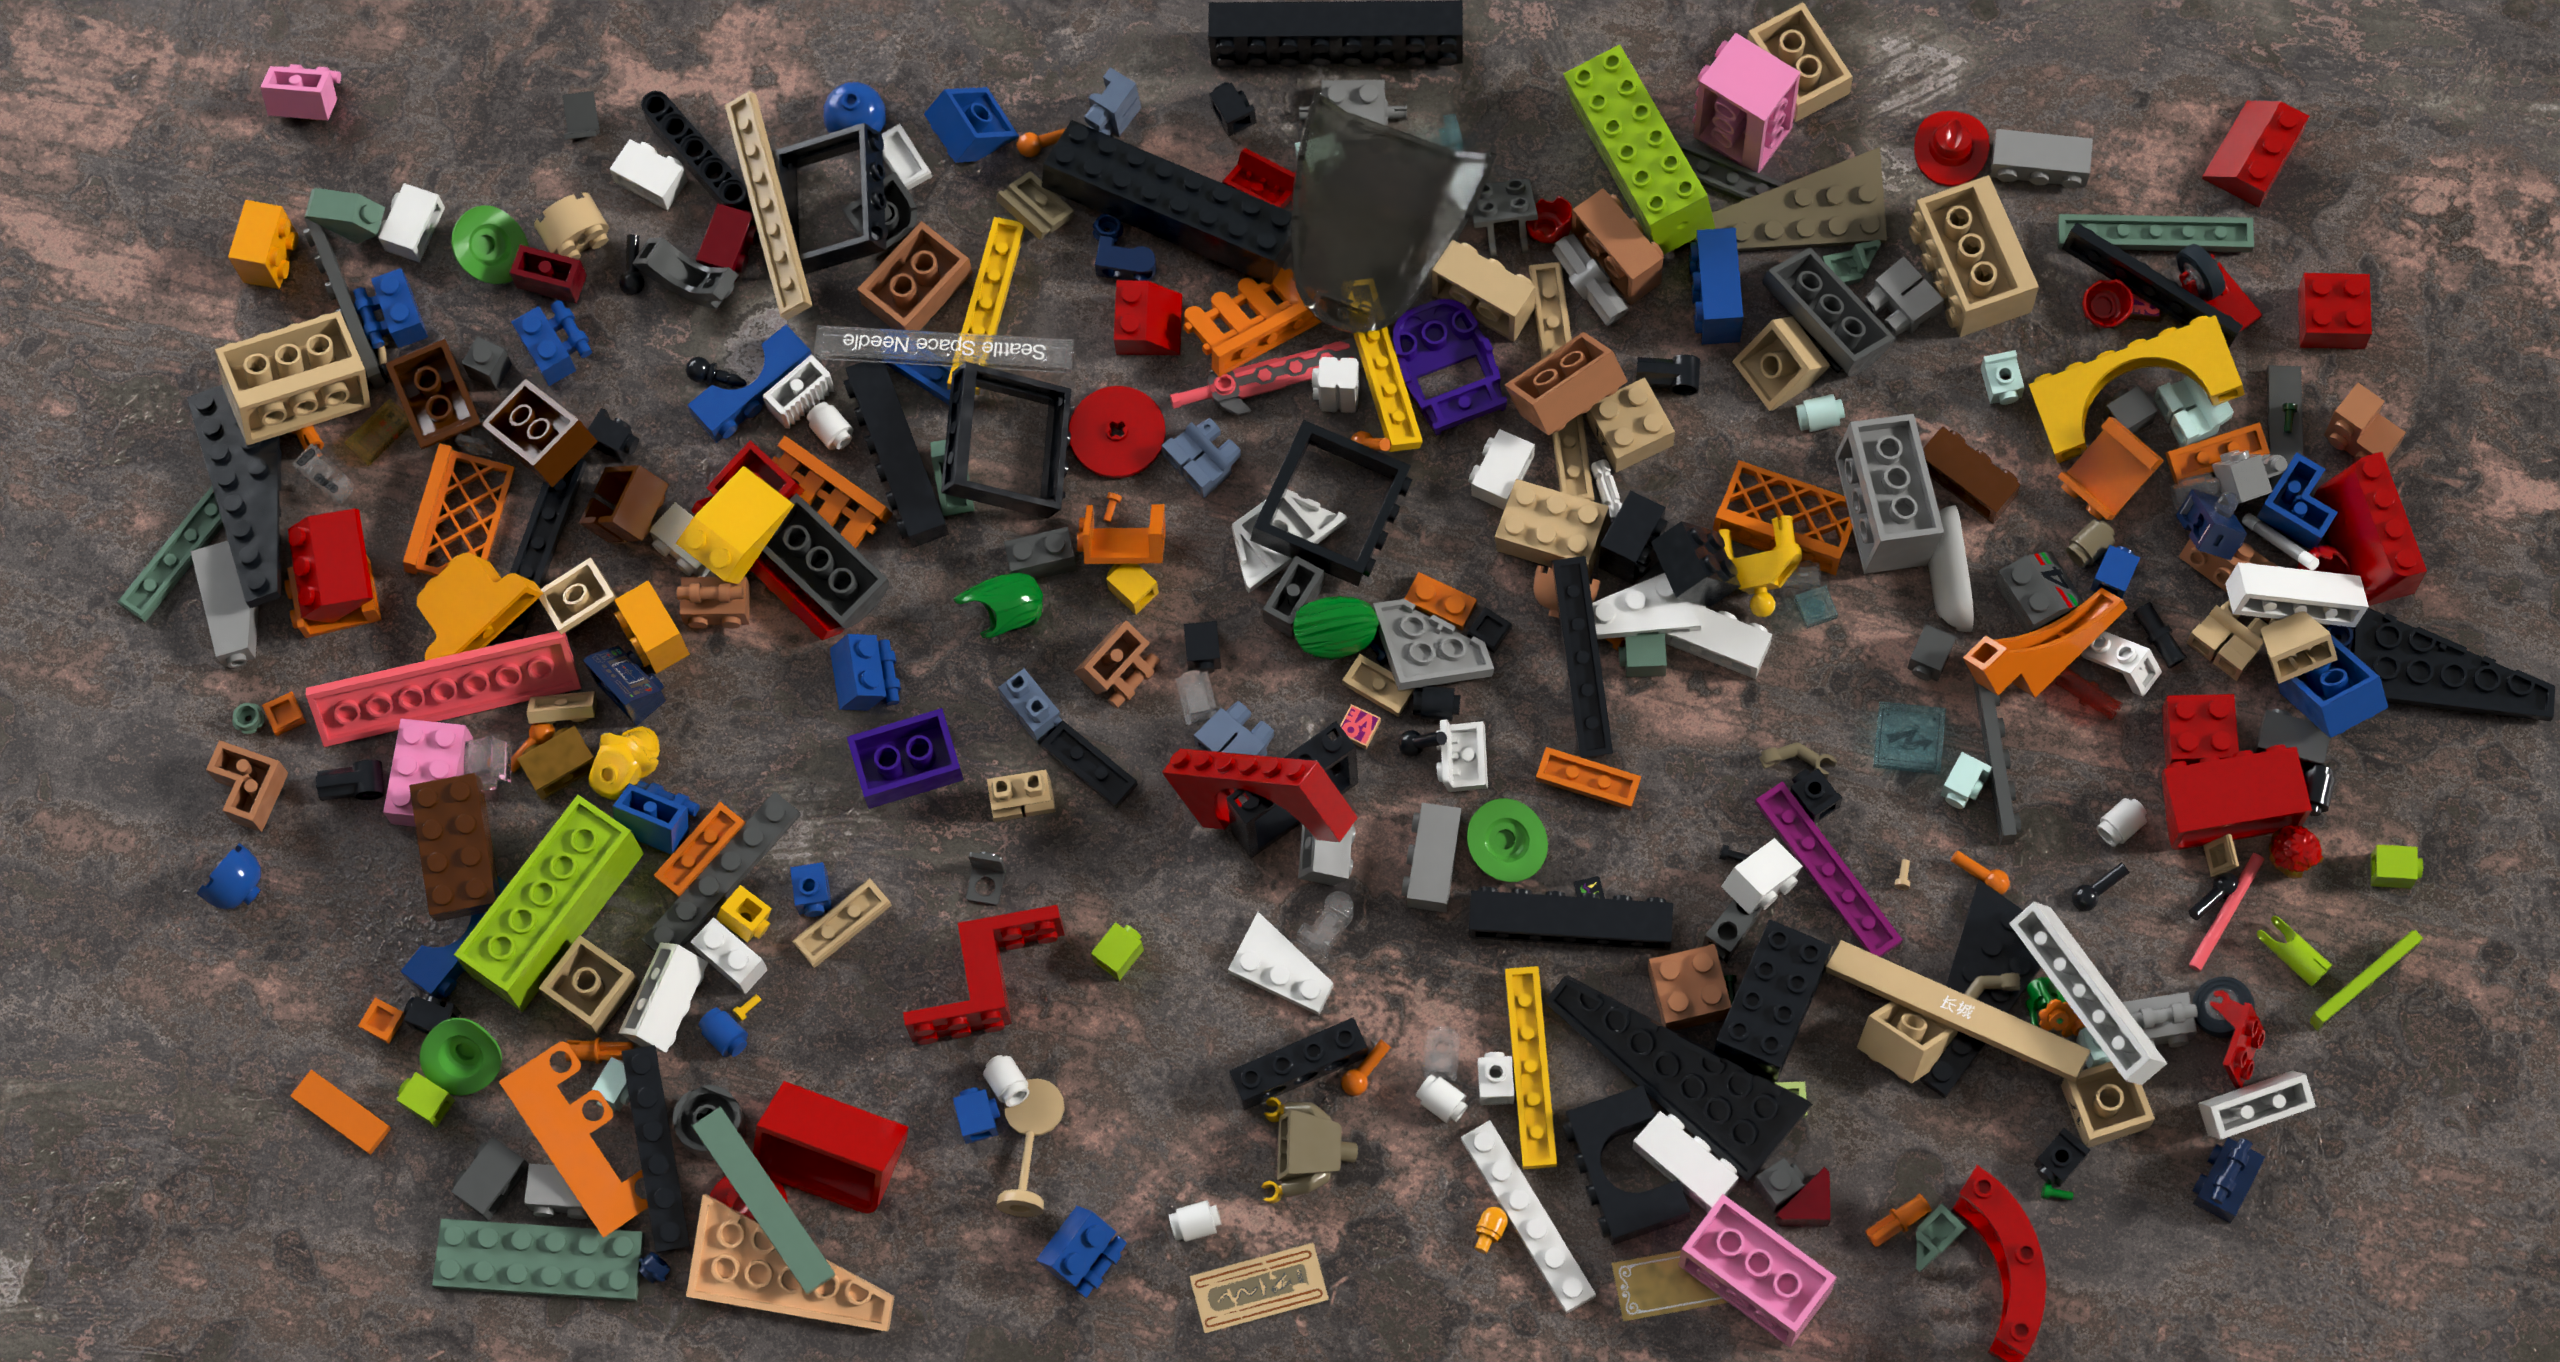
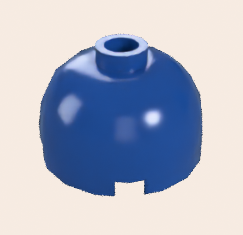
M848 82L836 87L827 96L823 106L824 124L828 133L862 123L880 132L887 123L886 108L879 93L864 83Z
M238 843L236 848L232 849L209 875L210 881L206 886L202 884L197 895L212 906L224 910L235 909L243 902L250 905L261 891L257 887L261 879V867L257 858L242 844Z

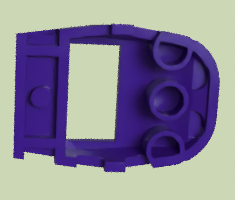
M1437 299L1412 308L1400 316L1393 329V343L1401 373L1411 399L1436 436L1440 435L1444 430L1497 410H1506L1507 399L1506 396L1503 397L1500 387L1501 377L1492 353V345L1489 339L1484 337L1478 327V321L1464 304L1452 299ZM1470 358H1477L1485 378L1433 398L1425 399L1417 378Z

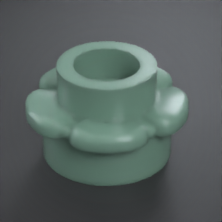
M243 703L237 706L233 712L232 719L234 728L238 731L241 730L243 734L255 733L257 728H261L265 722V716L261 713V707L254 703ZM248 716L252 718L250 721H246Z

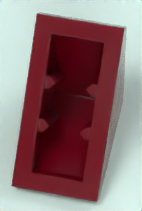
M1824 1167L1776 1215L1775 1222L1779 1226L1828 1227L1831 1220L1830 1171Z

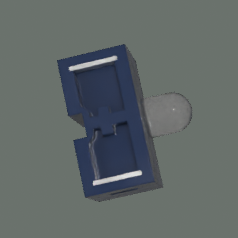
M2191 489L2176 514L2184 529L2191 531L2189 537L2197 550L2230 561L2236 551L2243 545L2247 535L2234 514L2239 504V498L2231 491L2224 492L2220 497Z

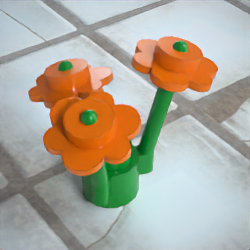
M2040 977L2028 984L2027 993L2030 998L2025 1004L2029 1011L2031 1024L2037 1027L2040 1024V1027L2046 1031L2053 1028L2056 1031L2063 1030L2061 1035L2064 1038L2072 1034L2078 1036L2080 1030L2086 1028L2059 990L2055 988L2050 978ZM2037 1010L2040 1011L2038 1014L2039 1018L2041 1019L2040 1023H2038Z

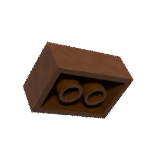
M527 379L481 423L482 427L500 447L552 488L598 442L577 417Z

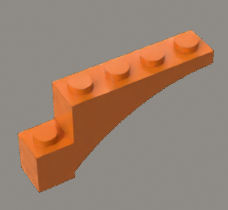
M2101 587L2084 603L2067 615L2033 632L2002 639H1991L1985 635L1963 657V660L1975 681L1997 696L2013 682L2015 686L2036 698L2127 609V606L2123 599Z

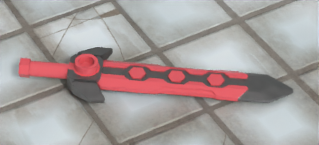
M1350 338L1290 356L1239 367L1221 377H1218L1211 368L1207 386L1170 394L1172 407L1175 409L1182 407V405L1212 398L1213 403L1220 406L1221 410L1235 415L1250 413L1251 409L1241 399L1312 380L1313 368H1319V360L1322 357H1337L1338 361L1341 358H1356L1359 362V368L1363 367L1355 338Z

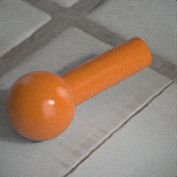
M1066 128L1039 136L1032 132H1026L1018 138L1017 149L1025 157H1034L1040 153L1043 147L1056 144Z
M1358 431L1350 438V440L1376 451H1388L1391 447L1389 439L1373 438L1366 431Z
M546 722L532 723L529 728V738L504 766L512 773H515L521 766L517 758L522 756V753L528 747L535 744L541 745L552 739L551 737L555 733L553 724Z
M1958 850L1950 860L2001 895L2010 886L2009 877L2004 871L1999 869L1988 870Z
M1380 1039L1357 1069H1350L1343 1074L1341 1078L1343 1091L1350 1096L1361 1095L1367 1088V1077L1390 1050L1391 1046Z

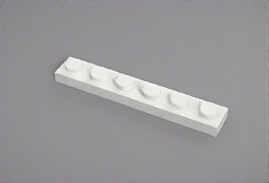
M1489 1120L1461 1136L1463 1145L1565 1313L1567 1314L1595 1298L1596 1293L1492 1122Z

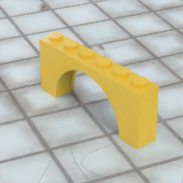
M2216 315L2212 317H2197L2190 322V325L2185 327L2165 329L2158 334V337L2147 341L2146 339L2135 340L2129 343L2125 349L2117 352L2114 350L2105 351L2099 354L2093 361L2085 364L2083 362L2073 363L2067 366L2063 372L2055 375L2052 373L2043 374L2037 377L2033 383L2028 384L2057 463L2080 456L2087 449L2085 424L2091 404L2108 383L2129 371L2146 367H2160L2180 372L2202 387L2213 406L2245 395L2242 381Z

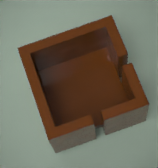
M641 465L605 467L594 493L616 508L612 510L597 499L590 498L579 524L608 543L624 542V540L626 542L642 541L651 530V521L656 511L664 503L665 492L669 484Z

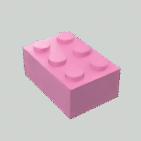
M400 719L383 810L384 815L391 824L416 827L409 785L467 774L473 736L466 725Z

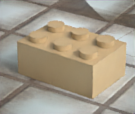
M1804 2L1748 31L1747 40L1801 72L1794 113L1795 122L1850 94L1853 76Z
M1452 239L1432 269V296L1438 299H1452L1464 304L1478 322L1515 342L1534 313L1535 286L1532 281L1522 274L1514 275L1507 271L1504 265L1496 259L1490 258L1488 260L1478 254L1474 247L1467 243L1460 244Z
M1516 479L1495 534L1497 551L1548 567H1552V560L1586 556L1588 577L1590 579L1600 552V544L1611 522L1609 506Z

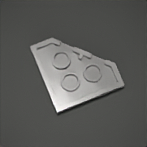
M1405 599L1373 603L1372 608L1379 619L1377 630L1398 690L1485 678L1493 675L1494 666L1484 641L1474 636L1470 639L1455 631L1456 626L1435 615L1429 617L1415 609V604Z

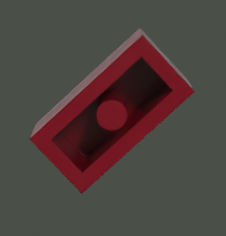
M717 204L697 254L696 262L712 268L729 267L738 276L740 272L744 273L748 265L749 256L747 253L750 245H755L759 237L753 213Z
M524 245L519 246L510 270V275L516 288L576 304L587 277L580 260Z

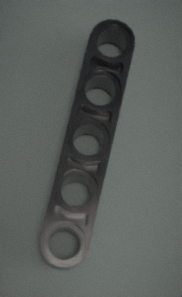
M661 91L647 93L641 101V108L648 125L718 204L748 212L751 203L744 182L666 94ZM655 108H664L659 113H651ZM683 129L680 134L671 135L672 131ZM694 151H703L697 157L690 156ZM713 173H722L716 179L709 178V176ZM734 194L741 195V197L735 201L728 200L729 197Z

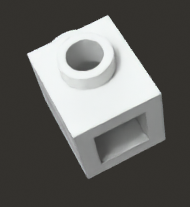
M1489 1052L1484 1054V1057L1478 1058L1480 1105L1514 1104L1512 1056H1505L1503 1052Z

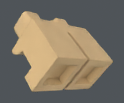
M2228 600L2221 607L2216 605L2204 621L2196 626L2191 632L2187 644L2209 661L2216 655L2213 664L2235 681H2238L2260 652L2264 644L2261 629L2268 624L2255 617L2248 627L2244 626L2237 620L2241 615L2232 613L2230 601Z
M1046 769L987 779L994 822L1023 818L1021 806L1025 808L1026 817L1056 812L1052 784Z

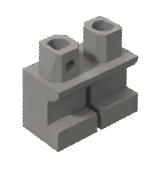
M1904 256L1875 280L1874 289L1864 299L1865 306L1874 315L1884 307L1892 313L1884 320V326L1894 336L1906 330L1910 334L1913 333L1922 322L1940 314L1944 299L1926 279L1922 281L1923 276Z

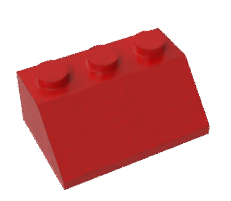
M2247 101L2203 174L2202 179L2259 208L2303 134L2309 115L2281 101Z
M359 509L307 516L288 528L301 618L334 623L373 599Z

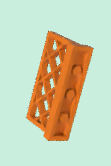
M439 443L403 559L404 572L415 575L420 572L435 577L438 576L452 559L445 546L459 538L463 540L469 550L466 553L477 556L478 553L483 551L481 558L488 561L514 476L515 466L454 451L452 446ZM460 461L470 464L475 474L459 481L454 473L456 462ZM492 471L506 473L503 484L493 489H490L483 477ZM479 478L487 492L470 500L463 486ZM451 479H453L455 484L449 487ZM459 489L467 503L450 511L445 502L446 495ZM500 492L499 499L497 500L495 494ZM490 497L496 506L495 512L482 519L474 505ZM442 508H444L446 514L440 516ZM470 508L478 522L462 530L454 516ZM450 519L457 533L441 541L436 532L437 525ZM491 522L490 529L488 530L485 524ZM482 527L487 536L486 542L473 549L465 535ZM433 538H435L437 543L431 546ZM440 548L448 560V563L438 568L425 565L428 554Z
M1738 460L1722 504L1719 506L1715 516L1713 530L1719 533V530L1729 529L1731 530V540L1762 551L1773 550L1776 547L1773 524L1762 521L1759 514L1773 509L1779 520H1781L1780 516L1785 515L1779 506L1794 501L1800 513L1792 516L1793 523L1804 519L1810 529V532L1805 534L1794 532L1795 542L1802 549L1800 564L1836 576L1853 526L1850 516L1838 521L1831 509L1837 506L1848 508L1845 496ZM1741 472L1754 476L1759 484L1744 489L1739 480ZM1781 485L1786 487L1790 495L1775 500L1769 488ZM1763 490L1769 503L1754 507L1749 495ZM1808 495L1816 497L1820 505L1806 510L1800 498ZM1741 498L1748 508L1747 511L1742 513L1727 509L1729 503ZM1825 512L1831 524L1817 529L1811 516ZM1835 530L1841 539L1839 547L1826 543L1821 535Z

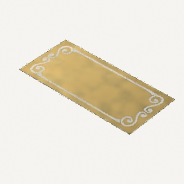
M1681 1251L1612 1263L1623 1322L1728 1302L1678 1266Z

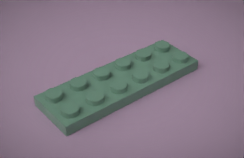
M441 1219L432 1286L437 1289L637 1302L640 1280L639 1269L641 1268L639 1259L643 1255L645 1234L639 1231L614 1230L603 1238L598 1229Z

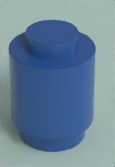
M713 1008L701 1018L698 1026L702 1030V1036L723 1057L730 1055L735 1057L747 1046L748 1033L726 1011Z

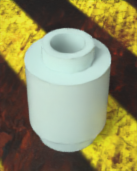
M1834 394L1804 400L1803 404L1795 406L1801 431L1809 429V432L1840 426V419L1845 418L1842 400H1835Z

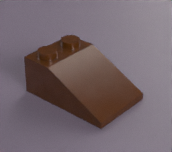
M445 338L385 363L421 450L481 425L460 368Z

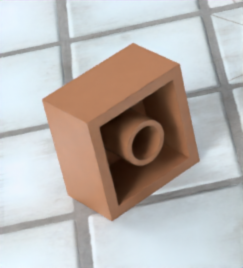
M1715 944L1649 959L1648 973L1663 1025L1676 1031L1726 1019L1731 1008V1002Z

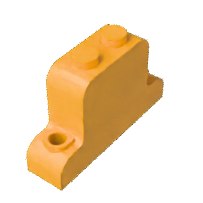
M462 553L455 556L438 576L431 578L426 583L425 588L417 596L419 610L436 633L435 641L429 645L425 652V661L486 647L543 595V592L534 581L516 573H510L501 578L489 561L476 555Z

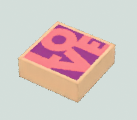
M1351 704L1340 726L1355 745L1367 750L1381 723V718Z

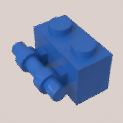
M402 268L371 279L376 296L368 297L366 289L363 287L353 291L356 300L354 306L357 314H360L364 322L363 330L367 339H370L372 348L377 349L384 346L385 343L382 336L389 333L398 348L428 338L413 292ZM382 309L385 320L378 322L374 311Z
M561 300L551 304L550 307L555 315L550 320L546 318L540 306L511 321L519 339L548 386L577 371L570 354L578 351L581 358H586L592 353L588 345L589 339L584 331L579 330L574 322V314L571 309L564 306ZM561 329H564L569 337L563 343L556 334Z
M847 634L830 648L839 710L869 711L885 697L887 705L900 703L898 692L901 690L900 680L895 676L894 664L897 661L895 652L891 651L890 640L877 641V635Z
M639 781L637 786L629 783L614 803L613 819L631 830L637 841L672 855L689 833L688 814L696 816L700 805L690 801L689 796L681 793L675 795L665 791L663 786L657 783L648 784Z
M1076 1205L1037 1257L1036 1261L1057 1279L1076 1287L1080 1280L1083 1279L1076 1292L1087 1298L1094 1288L1098 1289L1103 1283L1101 1278L1112 1263L1116 1265L1122 1257L1120 1253L1127 1245V1242L1116 1235L1110 1245H1108L1116 1231L1093 1211ZM1101 1254V1257L1098 1259V1261L1095 1263V1265L1092 1267V1269L1089 1270V1268L1092 1266V1264L1094 1263V1261H1095V1260L1097 1259V1257Z

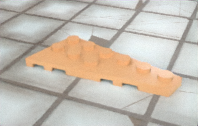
M707 1194L702 1196L686 1297L888 1331L895 1296L827 1259L826 1261L836 1276L807 1295L758 1222Z

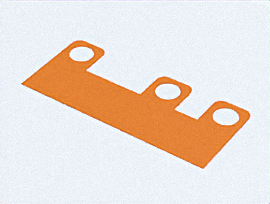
M558 1042L498 1082L604 1238L648 1208L647 1199L640 1198L635 1192V1183L638 1179L643 1178L642 1169L621 1182L590 1136V1133L610 1121L613 1117V1110L600 1091L591 1090L569 1105L557 1085L577 1073L581 1068V1063L569 1044ZM563 1051L570 1056L571 1067L568 1071L559 1073L552 1069L550 1058L555 1052ZM597 1100L602 1104L604 1113L601 1119L590 1121L584 1117L582 1108L585 1102Z

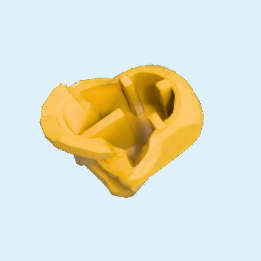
M641 726L627 730L622 735H615L613 733L602 734L600 737V749L597 752L589 774L588 781L590 787L600 796L617 801L629 783L637 786L638 782L655 771L658 765L657 757L659 756L660 749L656 733L650 728Z

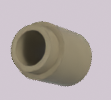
M2092 520L2069 541L2070 545L2066 548V553L2081 568L2093 565L2107 552L2109 545L2113 546L2115 544L2113 537L2115 532L2105 521L2098 522Z

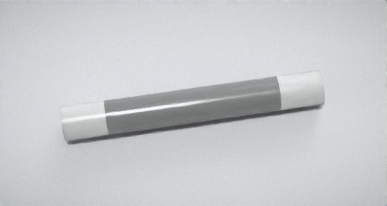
M2251 513L2243 517V525L2310 570H2315L2318 567L2319 559Z

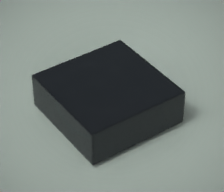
M1485 607L1467 631V637L1472 639L1474 636L1484 641L1487 649L1495 653L1512 629V624Z

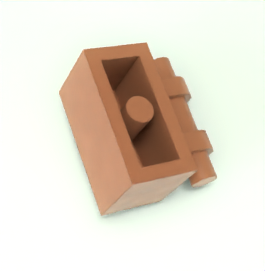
M681 577V587H677V599L680 600V616L684 625L695 629H704L708 625H721L729 629L739 628L740 625H749L751 586L747 577H744L740 584L725 582L720 577Z
M1126 620L1117 624L1074 670V673L1096 695L1113 687L1115 693L1108 699V702L1118 709L1124 701L1129 702L1135 695L1134 690L1143 680H1149L1154 674L1153 669L1160 663V659L1153 653H1150L1145 660L1139 656L1150 643ZM1131 665L1134 672L1124 681L1120 676Z

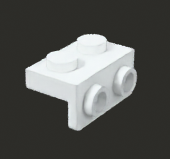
M1447 719L1440 720V730L1436 732H1444L1447 736V742L1444 745L1436 746L1437 750H1441L1442 762H1437L1438 781L1443 782L1448 792L1487 789L1486 734L1483 721L1449 724Z

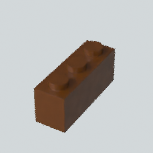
M1942 426L1923 448L1930 477L1992 524L1995 523L2017 497L2021 484L2018 483L2016 476L2006 469L2001 470L1991 463L1990 457L1985 452L1978 449L1975 451L1967 445L1965 439L1954 430L1949 431Z

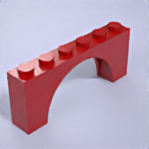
M1180 748L1172 755L1170 762L1162 771V774L1204 828L1225 830L1230 824L1226 797L1235 792L1233 788L1253 792L1279 805L1300 821L1316 840L1341 842L1358 818L1318 761ZM1238 798L1235 799V802L1241 808L1242 803Z

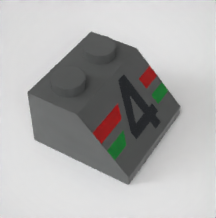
M2051 551L2026 555L2000 569L1994 583L2026 633L2033 632L2055 622L2084 603Z

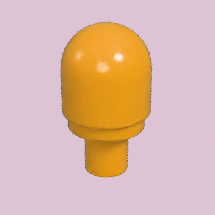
M1489 1207L1482 1213L1476 1226V1234L1479 1236L1474 1248L1476 1251L1487 1254L1491 1243H1497L1502 1238L1508 1219L1506 1213L1501 1208Z

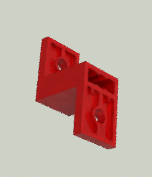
M1058 905L959 922L958 930L970 1000L903 1012L905 1026L912 1042L918 1041V1044L922 1045L932 1044L938 1041V1037L951 1035L952 1038H964L970 1036L971 1031L984 1029L985 1032H997L1005 1028L1004 1025L1012 1024L999 948L1005 947V949L1014 950L1024 947L1027 942L1038 941V943L1046 944L1057 941L1060 936H1065Z

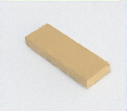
M869 878L796 937L792 943L811 966L816 968L891 907L892 904Z

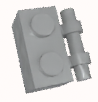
M2248 450L2227 452L2220 455L2221 461L2212 464L2222 498L2226 502L2243 503L2272 493L2268 478L2283 473L2288 466L2286 459L2281 455L2264 454L2261 456V454H2249Z
M2189 992L2122 1002L2154 1046L2168 1043L2169 1047L2184 1046L2189 1044V1040H2192L2197 1032L2194 1017L2198 1016L2196 1004H2191Z

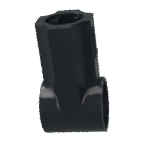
M1688 354L1676 355L1672 359L1638 357L1636 381L1646 378L1651 388L1670 389L1671 392L1678 395H1694L1699 391L1701 360L1696 356Z
M361 760L353 763V767L317 771L316 788L319 799L326 801L355 797L359 800L382 798L384 796L382 762L378 760Z

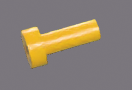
M755 994L740 1008L736 1006L732 1009L733 1014L742 1022L747 1018L745 1014L757 1005L761 998Z

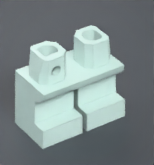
M2188 376L2172 385L2169 382L2158 387L2154 396L2157 407L2167 424L2170 423L2169 427L2181 447L2208 439L2217 434L2220 425L2231 419L2234 413L2228 401L2213 406L2202 387Z

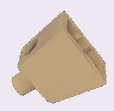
M2300 611L2283 619L2271 618L2269 624L2261 629L2266 651L2278 684L2338 660L2330 632L2306 612Z

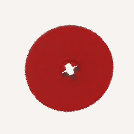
M1110 386L1091 393L1076 407L1069 424V431L1071 433L1070 445L1075 457L1089 471L1107 478H1126L1147 469L1161 453V445L1165 442L1166 437L1165 421L1158 405L1145 393L1127 386ZM1115 427L1119 430L1123 427V436L1119 437L1117 434L1112 436L1111 428Z

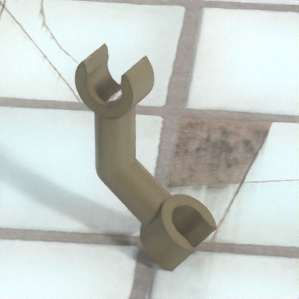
M1799 742L1780 748L1766 749L1761 752L1762 756L1759 757L1763 768L1767 769L1776 766L1783 760L1797 756L1813 766L1814 770L1819 768L1826 779L1829 773L1820 767V763L1826 762L1833 767L1837 763L1832 755H1819Z
M2019 973L1978 976L1964 994L1977 1000L1984 989L2020 990Z

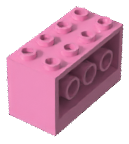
M1735 32L1729 42L1724 40L1715 53V61L1711 66L1706 64L1697 77L1699 87L1695 93L1698 98L1694 106L1696 114L1692 121L1695 124L1693 137L1738 165L1760 173L1792 129L1801 72Z
M1722 1194L1682 1247L1678 1264L1679 1267L1789 1348H1791L1829 1297L1837 1278L1724 1194Z

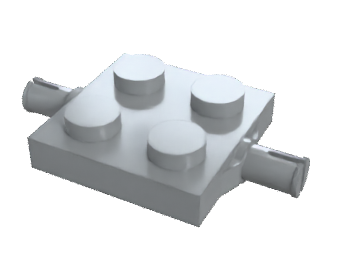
M1321 80V99L1318 107L1299 106V120L1318 119L1321 135L1331 132L1334 142H1341V144H1385V128L1388 119H1407V105L1388 106L1385 97V80Z

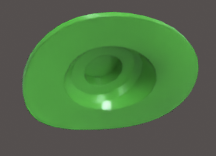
M487 205L476 206L466 211L457 221L451 240L453 254L459 265L473 278L489 284H503L513 281L510 270L519 246H528L526 236L519 224L503 210Z
M1499 798L1485 803L1474 813L1467 829V846L1472 859L1483 872L1497 880L1519 882L1528 879L1541 868L1546 859L1548 839L1541 820L1532 809L1514 799Z
M451 1018L436 1025L424 1039L420 1050V1065L426 1078L449 1092V1094L469 1095L482 1090L495 1079L502 1065V1053L494 1038L480 1025L465 1018Z

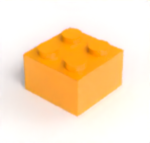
M245 200L228 255L243 283L280 289L283 279L288 277L290 270L289 257L291 251H294L297 247L298 233L283 207Z
M649 580L614 599L619 609L614 615L644 667L651 665L657 674L690 655L679 630Z

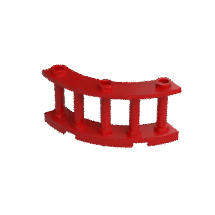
M1976 1165L1960 1191V1197L1951 1212L1963 1219L1978 1234L1982 1241L1987 1244L1995 1259L1994 1262L2001 1284L2003 1304L1999 1327L1988 1353L2002 1362H2023L2036 1339L2045 1308L2046 1273L2042 1250L2033 1226L2018 1201L1994 1176Z

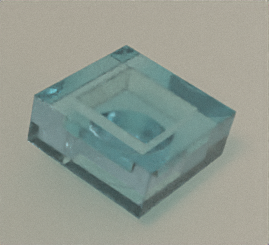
M1456 114L1443 116V128L1438 129L1442 147H1448L1450 157L1463 155V140Z
M1826 585L1795 595L1794 600L1806 629L1837 619L1838 613Z

